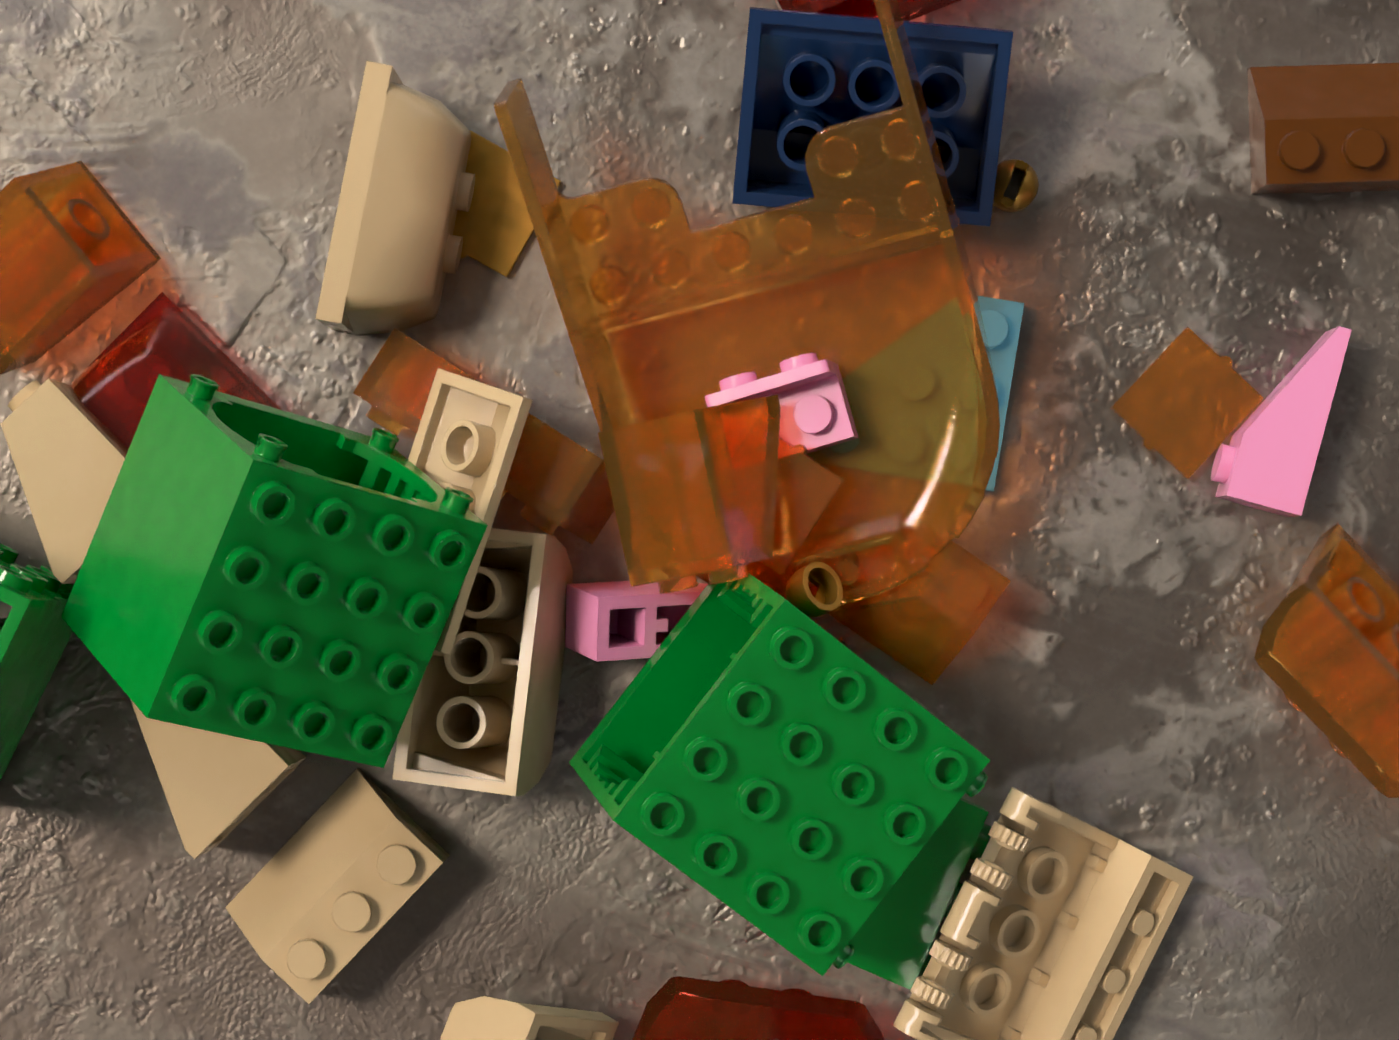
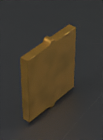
M470 130L471 144L465 172L475 174L474 192L469 211L457 210L453 235L463 237L460 259L469 256L507 278L560 186L561 181L524 161L519 150L514 149L508 152Z

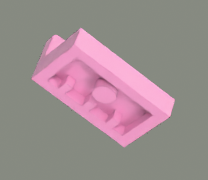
M817 353L802 354L780 362L781 373L757 379L755 371L733 375L719 381L721 391L704 396L707 409L716 412L732 473H744L859 438L838 364L828 359L819 361Z

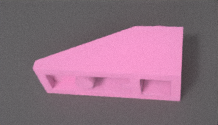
M1339 326L1326 331L1232 435L1230 444L1220 445L1211 471V481L1219 482L1216 498L1285 517L1302 515L1351 335V329Z
M612 581L567 584L565 647L596 662L651 658L708 583Z

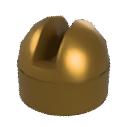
M1009 159L998 164L993 204L997 208L1007 212H1016L1026 208L1035 199L1039 189V180L1032 166L1018 159ZM1016 168L1025 174L1016 197L1012 200L1003 195L1011 181L1013 170Z
M812 562L798 569L787 581L786 600L809 618L820 617L836 609L842 602L843 587L840 578L829 565L823 562ZM809 581L814 584L810 589L808 586Z

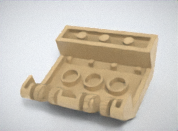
M1011 787L999 811L1001 816L998 822L994 821L988 833L991 836L982 857L975 859L969 871L972 874L969 880L964 881L940 930L942 934L939 939L935 940L929 952V955L932 957L923 975L916 978L910 990L912 994L910 998L905 1000L893 1026L917 1040H1113L1194 876L1048 803Z

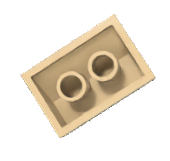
M357 768L225 908L259 957L302 999L310 1004L450 855Z

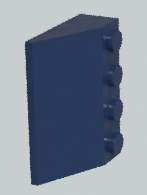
M750 7L732 203L990 226L1013 31Z

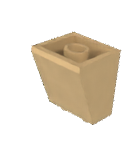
M49 378L42 385L35 380L21 389L9 402L8 407L12 413L1 423V427L52 573L62 584H74L131 443L77 387Z
M130 699L184 848L194 859L217 847L306 759V756L300 750L146 718Z

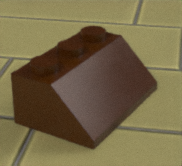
M1399 63L1249 67L1247 69L1252 195L1399 190Z

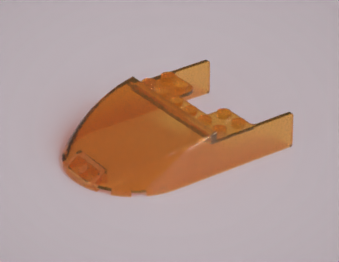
M874 0L903 105L898 108L832 125L816 133L809 141L805 153L806 170L813 190V198L691 230L677 190L667 181L655 177L639 178L574 197L564 196L557 188L522 79L509 81L494 102L495 113L622 494L635 518L655 543L660 541L669 551L687 564V571L707 583L711 581L729 558L786 599V585L791 576L798 569L818 561L829 565L840 578L843 587L841 604L873 597L905 583L929 567L931 559L938 555L954 538L958 539L985 497V489L993 470L999 445L1000 417L995 375L960 219L957 218L897 0ZM817 353L819 361L828 359L838 364L859 438L744 473H732L716 412L707 409L704 396L721 391L719 381L733 375L755 371L757 379L781 373L780 362L802 354ZM809 581L808 586L810 589L814 584Z

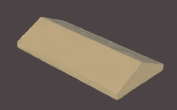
M437 368L408 461L413 463L444 490L450 487L470 495L474 500L470 504L469 510L488 525L435 647V650L451 654L533 400Z

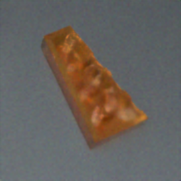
M394 328L353 393L372 405L365 416L396 436L399 435L404 426L417 434L437 368L473 380L476 379ZM528 413L500 501L505 493L508 492L526 504L519 515L541 530L553 535L559 525L593 544L633 480L603 459Z

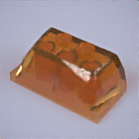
M1337 523L1318 538L1292 586L1263 625L1254 658L1260 668L1283 690L1290 705L1297 711L1305 713L1327 736L1330 745L1337 754L1349 759L1380 793L1388 798H1399V587Z

